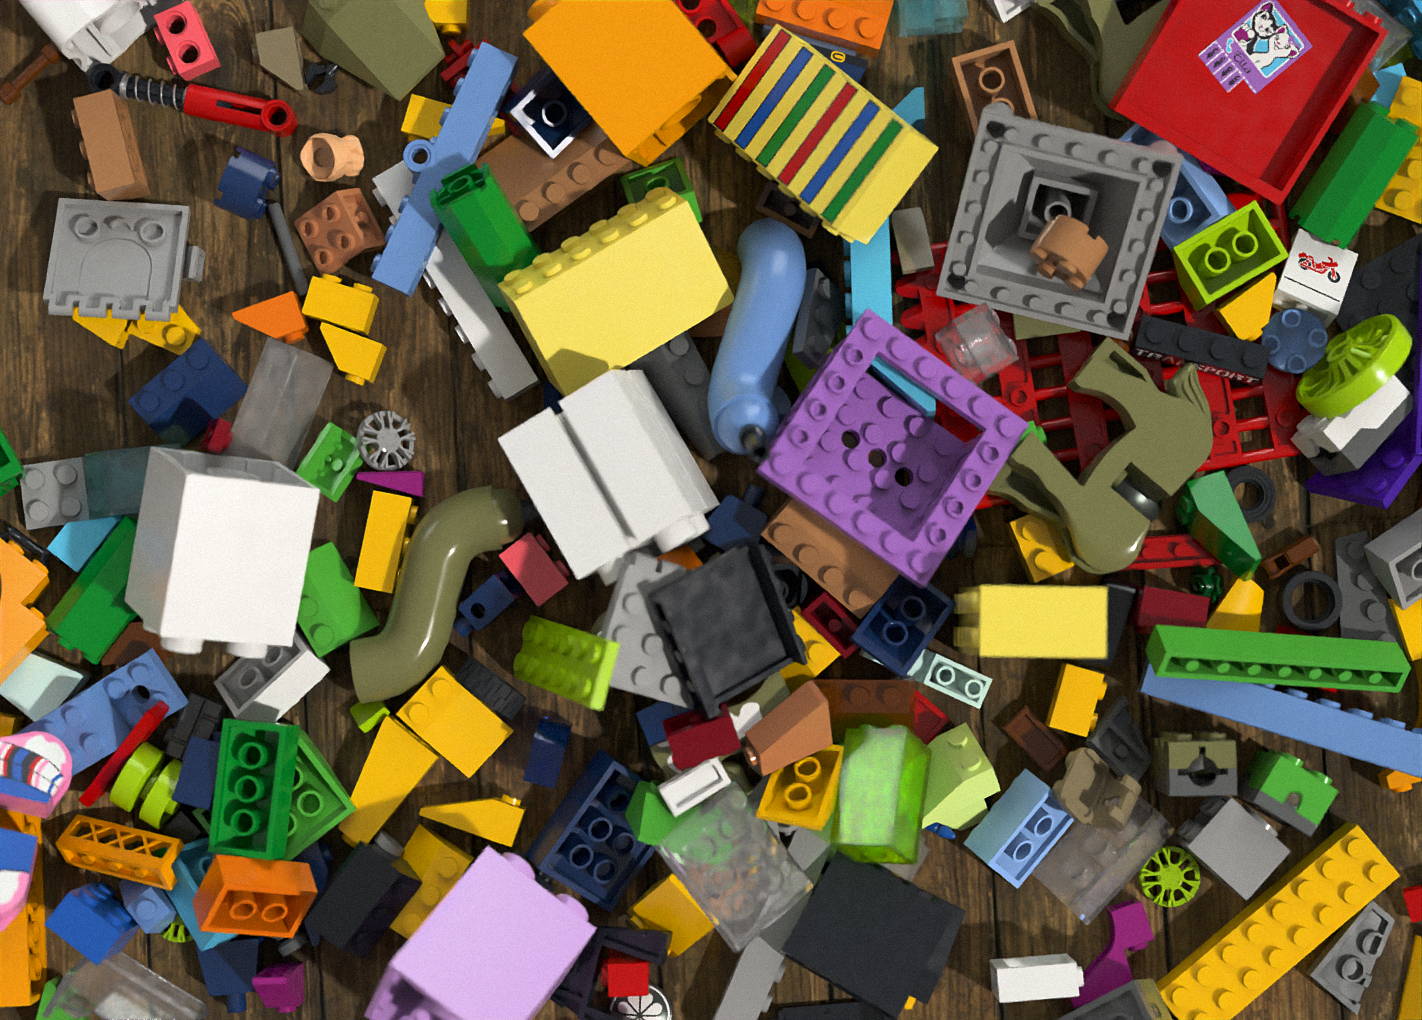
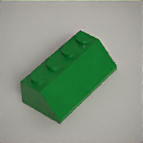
M223 718L208 852L265 860L285 857L300 725Z

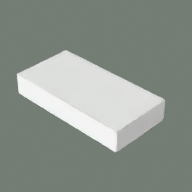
M714 757L702 761L701 764L695 767H688L659 785L657 789L672 815L677 817L730 784L731 780L719 759Z

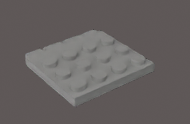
M59 198L43 295L44 304L48 305L49 315L73 316L75 307H79V317L107 318L108 309H112L113 319L140 320L141 311H145L146 321L169 322L171 313H178L191 215L190 207Z
M636 551L631 555L629 563H622L600 637L621 643L609 686L693 709L647 595L693 569L686 571L684 566L665 560H659L657 563V558Z

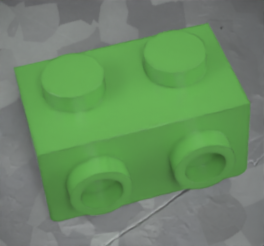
M329 422L319 433L316 442L307 456L301 460L299 468L295 473L319 488L320 493L337 503L364 462L358 450L357 438ZM365 445V448L369 454L372 448Z

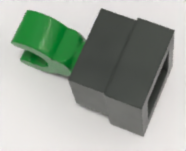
M193 806L180 811L164 828L169 834L168 837L181 839L183 844L195 841L206 832L192 812L195 810ZM163 847L154 852L162 858L169 848Z

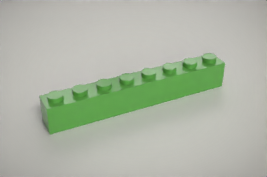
M1155 625L1145 648L1156 677L1399 693L1411 670V666L1398 643L1388 641Z

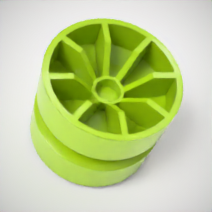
M144 742L134 752L121 771L112 788L109 801L127 812H131L144 799L139 818L160 829L182 805V803L172 801L183 762L174 759L161 772L166 753L152 744Z

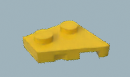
M180 304L178 306V313H171L169 322L146 321L145 311H141L140 320H132L127 330V333L179 356L196 342L201 332V329L187 315Z

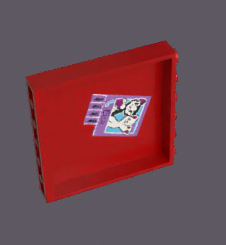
M1171 0L1108 107L1281 206L1389 31L1380 26L1383 20L1367 11L1363 15L1354 11L1353 7L1355 4L1350 0Z

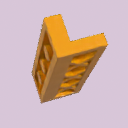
M79 814L75 816L55 843L64 860L69 865L172 891L178 882L171 865L184 848L181 839ZM82 826L91 828V833L75 837ZM108 835H117L118 839L106 844H102L99 839ZM138 840L144 843L143 846L131 851L126 850L125 847ZM163 847L169 848L162 858L152 856L151 852Z

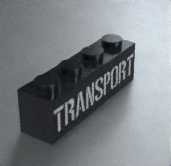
M1142 315L1136 323L1134 331L1135 340L1131 345L1129 354L1179 367L1183 363L1192 362L1198 372L1256 386L1264 379L1271 347Z

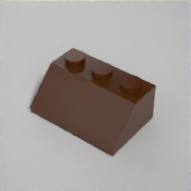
M817 677L812 679L828 701L832 742H916L915 677H905L903 680L900 677Z

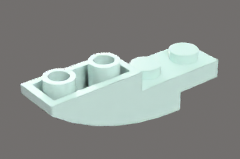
M861 649L859 655L881 664ZM924 649L906 675L907 677H915L916 681L980 709L993 680L927 649Z

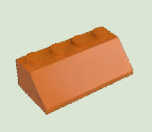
M759 0L755 13V23L773 27L777 23L790 32L856 50V53L877 58L894 0Z

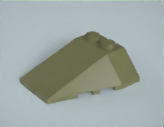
M425 0L308 1L301 33L318 54L398 101H401L445 57L433 21L429 18L425 8Z

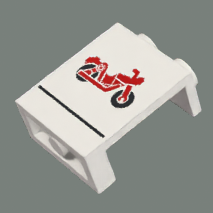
M1299 228L1291 238L1289 257L1286 259L1280 279L1275 285L1271 307L1280 311L1289 308L1309 311L1321 320L1326 329L1338 315L1358 254L1348 249L1342 250L1338 248L1337 244H1330L1310 231Z

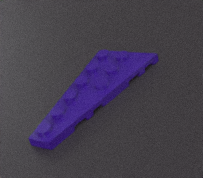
M1412 410L1358 470L1325 477L1318 471L1304 483L1308 492L1387 509L1422 462V457L1410 455Z

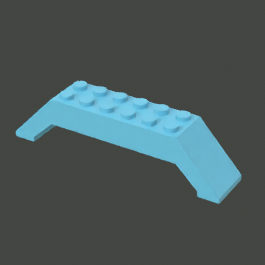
M915 87L892 111L924 136V87ZM888 216L867 245L856 239L853 243H850L843 238L844 256H851V261H844L845 287H852V293H845L846 319H853V325H846V335L849 334L867 308L893 326ZM876 355L866 370L884 386L918 409L924 416L934 421L936 412L935 397Z

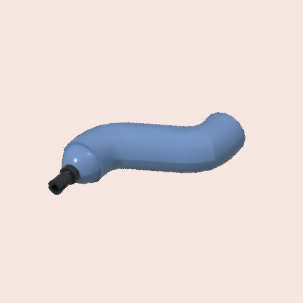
M773 218L755 221L747 226L739 237L736 250L738 261L742 267L741 277L713 365L707 395L711 429L719 444L731 453L749 454L750 459L754 461L756 458L757 463L764 462L769 458L771 451L768 445L777 433L779 420L777 410L773 404L774 391L799 313L807 277L805 252L801 240L794 229Z

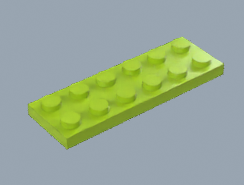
M530 615V619L526 622L522 631L523 644L521 651L514 659L513 669L515 672L513 677L587 707L602 710L621 643L542 617Z

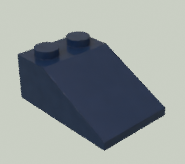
M899 574L882 597L871 607L849 640L903 680L954 609L956 603L929 582L920 589Z

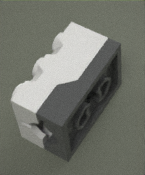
M1393 375L1376 393L1346 413L1329 419L1325 417L1316 418L1312 415L1305 417L1297 425L1298 431L1291 440L1324 477L1358 470L1413 409V395Z

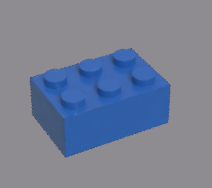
M93 881L70 891L44 923V925L95 965H99L120 953L140 929L139 924L127 911L125 904L114 896L116 891L103 881L99 883Z

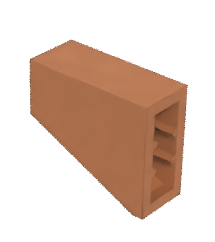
M813 680L803 684L745 732L747 747L743 749L748 764L751 767L756 766L761 775L765 776L833 745L828 701Z

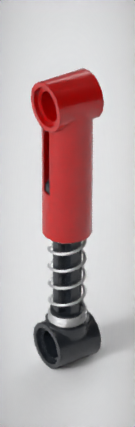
M107 63L93 66L87 75L88 85L94 93L112 89L122 99L136 98L138 102L147 100L151 105L161 103L165 108L169 105L174 106L176 110L183 108L187 116L272 133L277 137L292 135L298 126V117L294 110L285 101L278 99L266 100L190 84L185 89L178 88L176 84L174 87L164 85V81L159 84L152 82L151 79L145 81L140 80L138 76L134 78L131 74L117 70ZM113 76V84L107 89H102V80L105 77ZM234 108H235V109H239V110H244V111H249V112L258 113V114H261V115H257V114H252V113H248V112H243V111L234 110ZM285 112L287 114L283 124L273 125L272 119L276 113Z

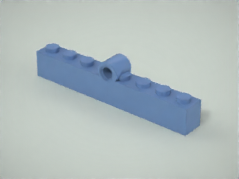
M483 41L479 49L474 48L469 56L467 66L470 69L465 79L461 77L455 86L453 95L456 98L452 107H446L441 116L439 124L442 125L438 137L433 136L429 142L414 140L406 146L403 153L404 162L414 175L412 183L415 186L410 196L405 195L398 209V213L401 216L396 225L392 224L389 227L384 242L387 243L382 255H376L370 271L373 272L371 278L375 282L409 298H412L444 230L442 222L430 204L429 193L434 187L439 192L443 187L440 181L445 175L468 163H475L520 67L518 57ZM418 155H428V159L425 163H415L416 157Z

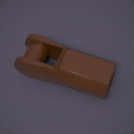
M1306 533L1260 561L1258 566H1263L1268 574L1266 579L1269 582L1319 552V549L1312 537ZM1279 556H1281L1286 564L1280 569L1274 561Z

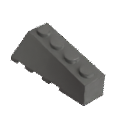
M687 330L626 366L629 370L644 371L668 415L681 427V431L707 462L729 452L719 444L711 429L707 401L711 376Z

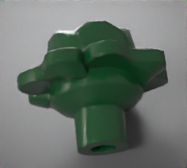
M1198 565L1196 572L1191 574L1190 587L1194 595L1209 597V602L1213 603L1216 601V596L1221 595L1220 587L1224 584L1223 577L1219 574H1214L1215 571L1212 566L1204 567Z

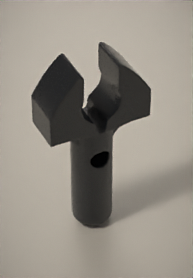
M331 61L326 65H317L313 62L306 71V84L310 86L318 76H325L324 83L315 90V93L317 95L331 94L339 87L335 82V74L341 67Z

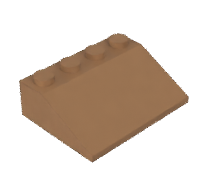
M594 119L554 159H550L524 135L520 134L516 137L512 134L475 161L478 169H482L481 163H488L532 238L633 168L631 159L625 157Z
M791 496L766 522L761 533L765 539L796 563L799 568L859 619L882 597L899 575L897 571Z

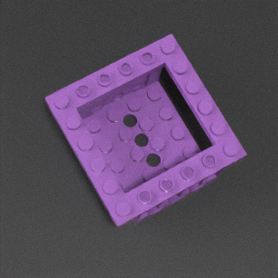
M867 308L847 337L829 351L821 367L816 370L779 425L775 437L768 445L771 451L769 458L760 464L756 472L921 589L928 583L1029 424ZM876 355L983 432L966 443L962 442L865 372L874 357ZM848 431L856 436L857 445L855 448L850 449L843 445L841 440L843 432ZM872 450L880 452L883 456V465L879 468L872 466L868 461V454ZM898 469L905 470L909 474L910 482L908 486H900L895 481V472Z

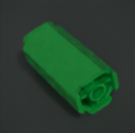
M1370 100L1368 104L1361 102L1288 215L1292 219L1300 216L1301 218L1298 221L1300 226L1330 244L1333 240L1341 241L1338 248L1342 250L1348 248L1421 137L1416 134L1419 129L1417 125L1403 117H1399L1396 121L1388 116L1391 110L1375 100Z
M468 163L442 178L440 182L443 187L439 192L434 187L429 193L430 204L492 304L502 307L504 312H510L511 309L497 284L504 281V277L508 273L517 269L523 270L533 264L532 261L542 253L488 163H481L482 169H478L475 163Z
M125 516L46 619L47 629L58 636L56 641L70 651H73L76 647L82 651L81 655L95 665L100 662L127 626L138 616L124 601L138 520L133 517Z

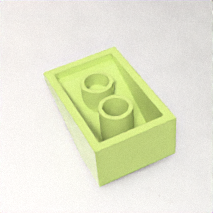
M966 722L934 738L886 783L887 789L912 834L1001 791L991 763Z

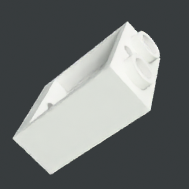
M1067 953L989 960L992 993L1000 1003L1079 996V987L1084 985L1082 967L1077 966L1076 961Z

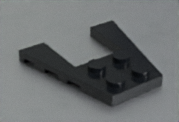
M591 924L596 928V931L549 999L562 1008L567 1007L578 1015L577 1018L579 1020H635L592 1004L605 947L607 946L662 966L666 963L673 932Z

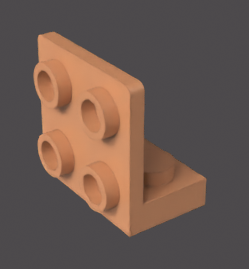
M360 188L335 191L294 221V225L321 277L323 273L331 275L359 254L377 251L387 245L384 242L385 236Z

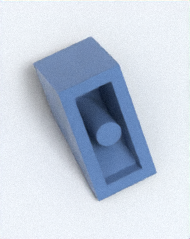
M123 879L118 883L127 911L146 934L161 933L179 916L165 889Z

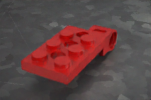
M674 0L697 29L705 21L712 22L715 25V34L706 39L712 46L716 45L731 69L752 57L758 50L754 39L728 0H700L699 6L694 10L685 9L681 4L682 0Z

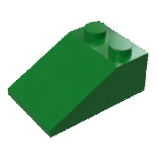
M1224 470L1186 482L1175 508L1179 523L1185 525L1188 533L1243 582L1251 580L1262 558Z

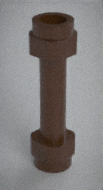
M52 40L39 48L42 53L11 82L5 80L0 85V97L9 106L22 97L20 91L51 62L56 65L62 59L61 57L64 54Z

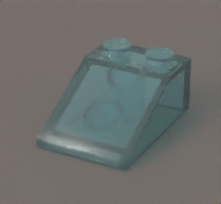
M180 444L106 450L85 454L89 519L138 516L150 448L160 447L180 450Z

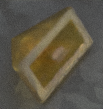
M708 243L735 298L742 271L738 257L729 251Z

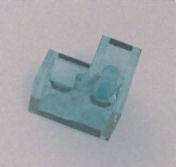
M895 0L898 37L962 32L968 18L967 0Z

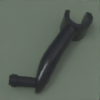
M7 526V530L0 533L2 540L11 536L18 544L39 557L40 562L47 569L51 570L48 559L51 555H54L52 552L45 550L12 526ZM55 555L58 563L62 564L63 561Z

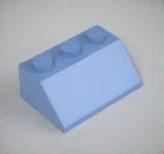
M1025 768L1013 780L1011 786L999 801L991 807V810L980 824L971 831L970 836L963 844L1018 889L1072 824L1074 819L1060 806L1057 799L1053 797L1052 789Z

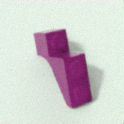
M1133 898L1105 908L1110 924L1109 938L1104 949L1083 971L1084 985L1079 987V996L1067 997L1073 1008L1078 1006L1080 1008L1133 980L1123 949L1128 948L1129 952L1137 951L1147 947L1146 942L1154 939L1142 901Z

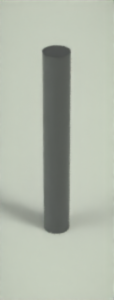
M280 203L270 204L267 208L298 296H306L309 286Z

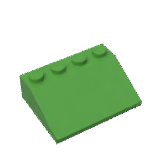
M304 730L299 732L285 857L275 859L279 861H291L357 810L326 759ZM201 808L195 809L192 812L193 815L210 835L212 811Z

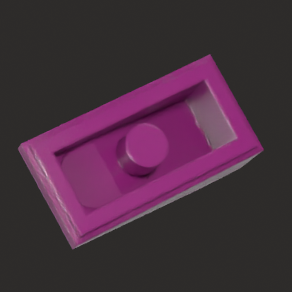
M358 472L357 479L426 497L424 472Z

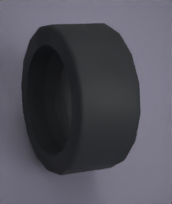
M1299 571L1288 576L1280 585L1276 595L1277 609L1281 618L1290 627L1299 631H1321L1330 627L1339 618L1343 607L1342 593L1338 584L1329 575L1320 571ZM1305 582H1313L1320 585L1328 596V606L1325 613L1315 620H1305L1298 617L1291 607L1293 590Z

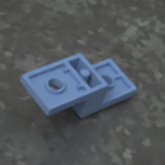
M152 648L82 690L60 707L14 735L40 731L57 737L70 752L72 776L116 751L146 711L160 700L170 707L165 717L181 709L189 702ZM138 685H143L149 690V699H145L139 694Z

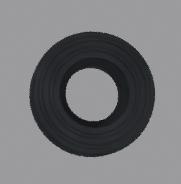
M1241 466L1225 474L1233 493L1236 487L1244 482L1252 484L1258 491L1257 502L1252 507L1244 508L1239 506L1247 524L1259 522L1269 515L1276 501V489L1273 481L1264 471L1252 466Z

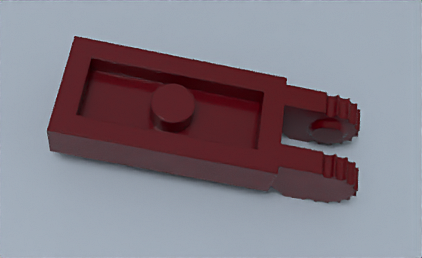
M220 418L208 422L206 435L199 446L200 450L210 454H220L221 450H227L234 435V432L230 431L232 423Z

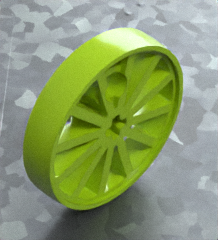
M1382 314L1362 321L1346 332L1337 335L1327 344L1326 351L1321 360L1302 375L1296 388V399L1316 418L1325 417L1329 419L1348 412L1376 393L1401 367L1412 346L1410 334L1394 315Z

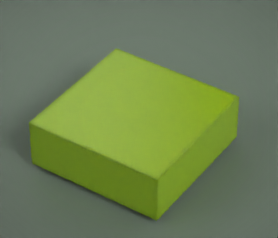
M384 700L366 704L358 702L349 709L358 727L364 733L371 730L390 714Z

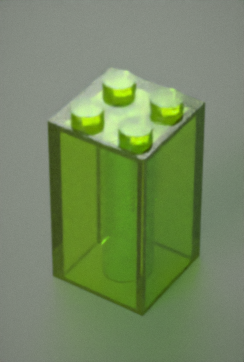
M860 725L859 729H846L829 843L856 863L917 865L932 750L920 738L912 734L909 728L902 725H890L889 729H879L872 725Z

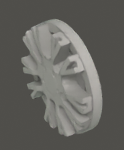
M379 411L369 415L362 421L357 432V446L362 458L368 465L376 470L388 472L397 470L407 464L412 455H414V441L416 440V437H414L415 433L411 431V425L407 423V419L401 418L394 411ZM373 419L378 425V431L369 425ZM393 420L399 424L397 429H394L392 426ZM403 430L405 435L399 437L398 432ZM364 433L373 435V437H364ZM402 440L407 441V449L401 445ZM370 443L375 449V452L371 455L368 454L365 445ZM379 454H382L380 462L377 463L376 460ZM389 454L393 457L395 465L388 466Z

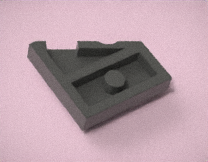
M1122 695L1115 698L1094 731L1085 741V744L1094 750L1121 779L1127 774L1136 782H1139L1153 760L1147 746L1142 741V734L1138 724H1132L1125 707L1129 702Z

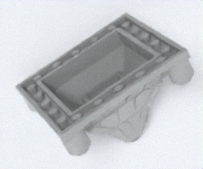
M1001 102L988 104L985 108L983 107L936 295L1128 341L1183 161V154L1178 153L1174 145L1167 141H1157L1149 147L1139 146L1133 143L1013 115L1008 105ZM1058 214H1063L1080 221L1090 228L1087 232L1090 237L1095 240L1099 235L1108 247L1107 254L1088 283L1079 292L1070 289L1062 280L1055 276L1053 279L1042 276L1036 270L1038 263L1029 255L1030 247L1051 216L1056 218Z

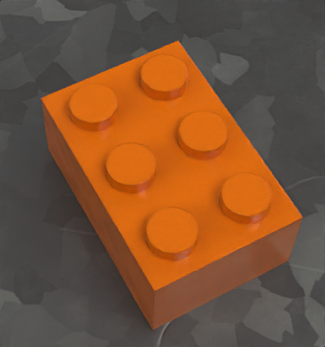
M216 854L192 903L199 931L293 938L318 892L309 863Z

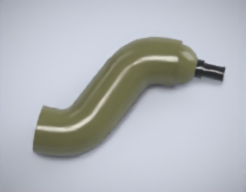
M488 485L450 495L426 513L416 526L407 545L384 629L378 635L352 639L350 642L353 682L361 704L383 701L398 696L425 681L440 662L449 642L467 571L473 557L482 552L503 549V545L514 541L522 533L526 525L535 524L536 520L543 519L531 498L521 500L515 493L506 489H494L493 485Z

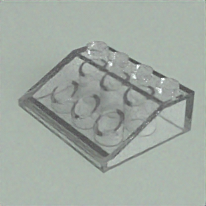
M735 780L704 799L654 847L732 951L737 953L796 905L814 885L767 822L756 817L757 809Z

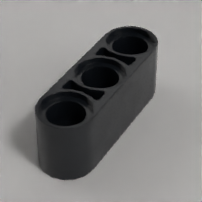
M1104 574L1098 588H1107L1106 658L1076 657L1075 663L1108 673L1134 598L1136 584Z

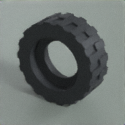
M469 656L454 676L455 679L476 696L511 720L527 700L513 686L471 656Z

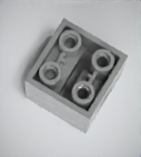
M1226 795L1207 796L1198 807L1201 810L1193 820L1187 819L1177 830L1179 836L1174 841L1191 854L1195 860L1233 894L1247 901L1291 851L1276 838L1278 833L1247 805L1242 804L1240 806L1233 798Z

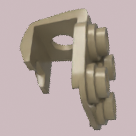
M1082 747L1071 751L1066 757L1065 766L1067 771L1064 778L1057 780L1053 786V797L1057 799L1060 806L1076 822L1095 828L1124 830L1142 790L1139 783L1127 774L1124 775L1122 781L1111 778L1107 764L1090 748ZM1114 798H1120L1117 807L1111 804L1108 811V808L1104 805L1107 800L1111 801Z

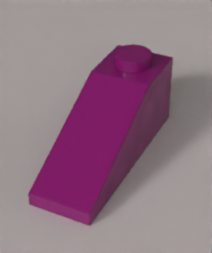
M304 962L271 963L252 978L253 987L266 1008L276 1007V1012L278 1013L296 1011V1007H299L305 1001Z

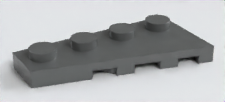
M1362 530L1332 539L1334 581L1338 584L1343 599V607L1338 618V638L1397 642L1403 654H1405L1385 588L1372 572L1364 546L1370 543L1367 531Z

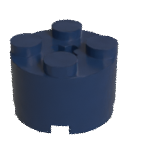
M239 146L236 151L240 156L239 158L234 156L230 158L217 188L223 194L221 200L214 199V206L250 222L254 218L261 220L268 206V202H265V196L269 189L272 191L276 189L281 173L276 168V162Z

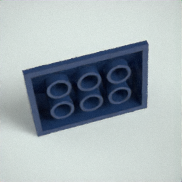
M600 747L525 854L539 870L611 913L657 847L637 841L624 815L639 780L649 783L651 781Z

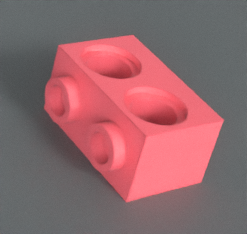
M189 0L154 15L158 26L153 29L161 46L166 44L170 52L166 59L174 75L179 73L185 81H188L221 66L200 16ZM185 22L184 30L181 33L172 34V27L175 23ZM189 51H198V56L194 62H184L185 55Z

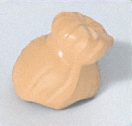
M327 133L314 134L308 138L300 154L303 167L315 181L320 182L334 181L343 175L357 176L364 165L362 146L359 139L354 135L340 138Z

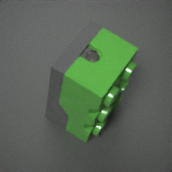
M1270 748L1267 753L1257 750L1237 783V795L1234 796L1284 827L1311 837L1338 790L1330 786L1332 780L1316 770L1312 771L1308 768H1302L1303 762L1287 752L1283 753Z

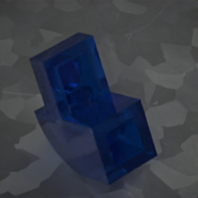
M545 715L541 716L531 746V753L523 780L555 789L574 723Z

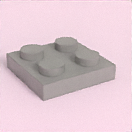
M84 457L23 465L27 475L24 479L20 480L26 530L64 526L69 522L93 520L86 459Z

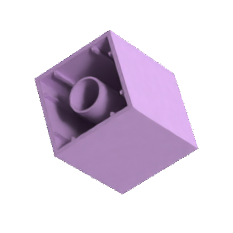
M488 846L389 964L364 1016L370 1020H533L563 981L596 931V928L587 922V911L576 899L566 894L553 896L534 881V872L526 861L512 853H504L501 856Z

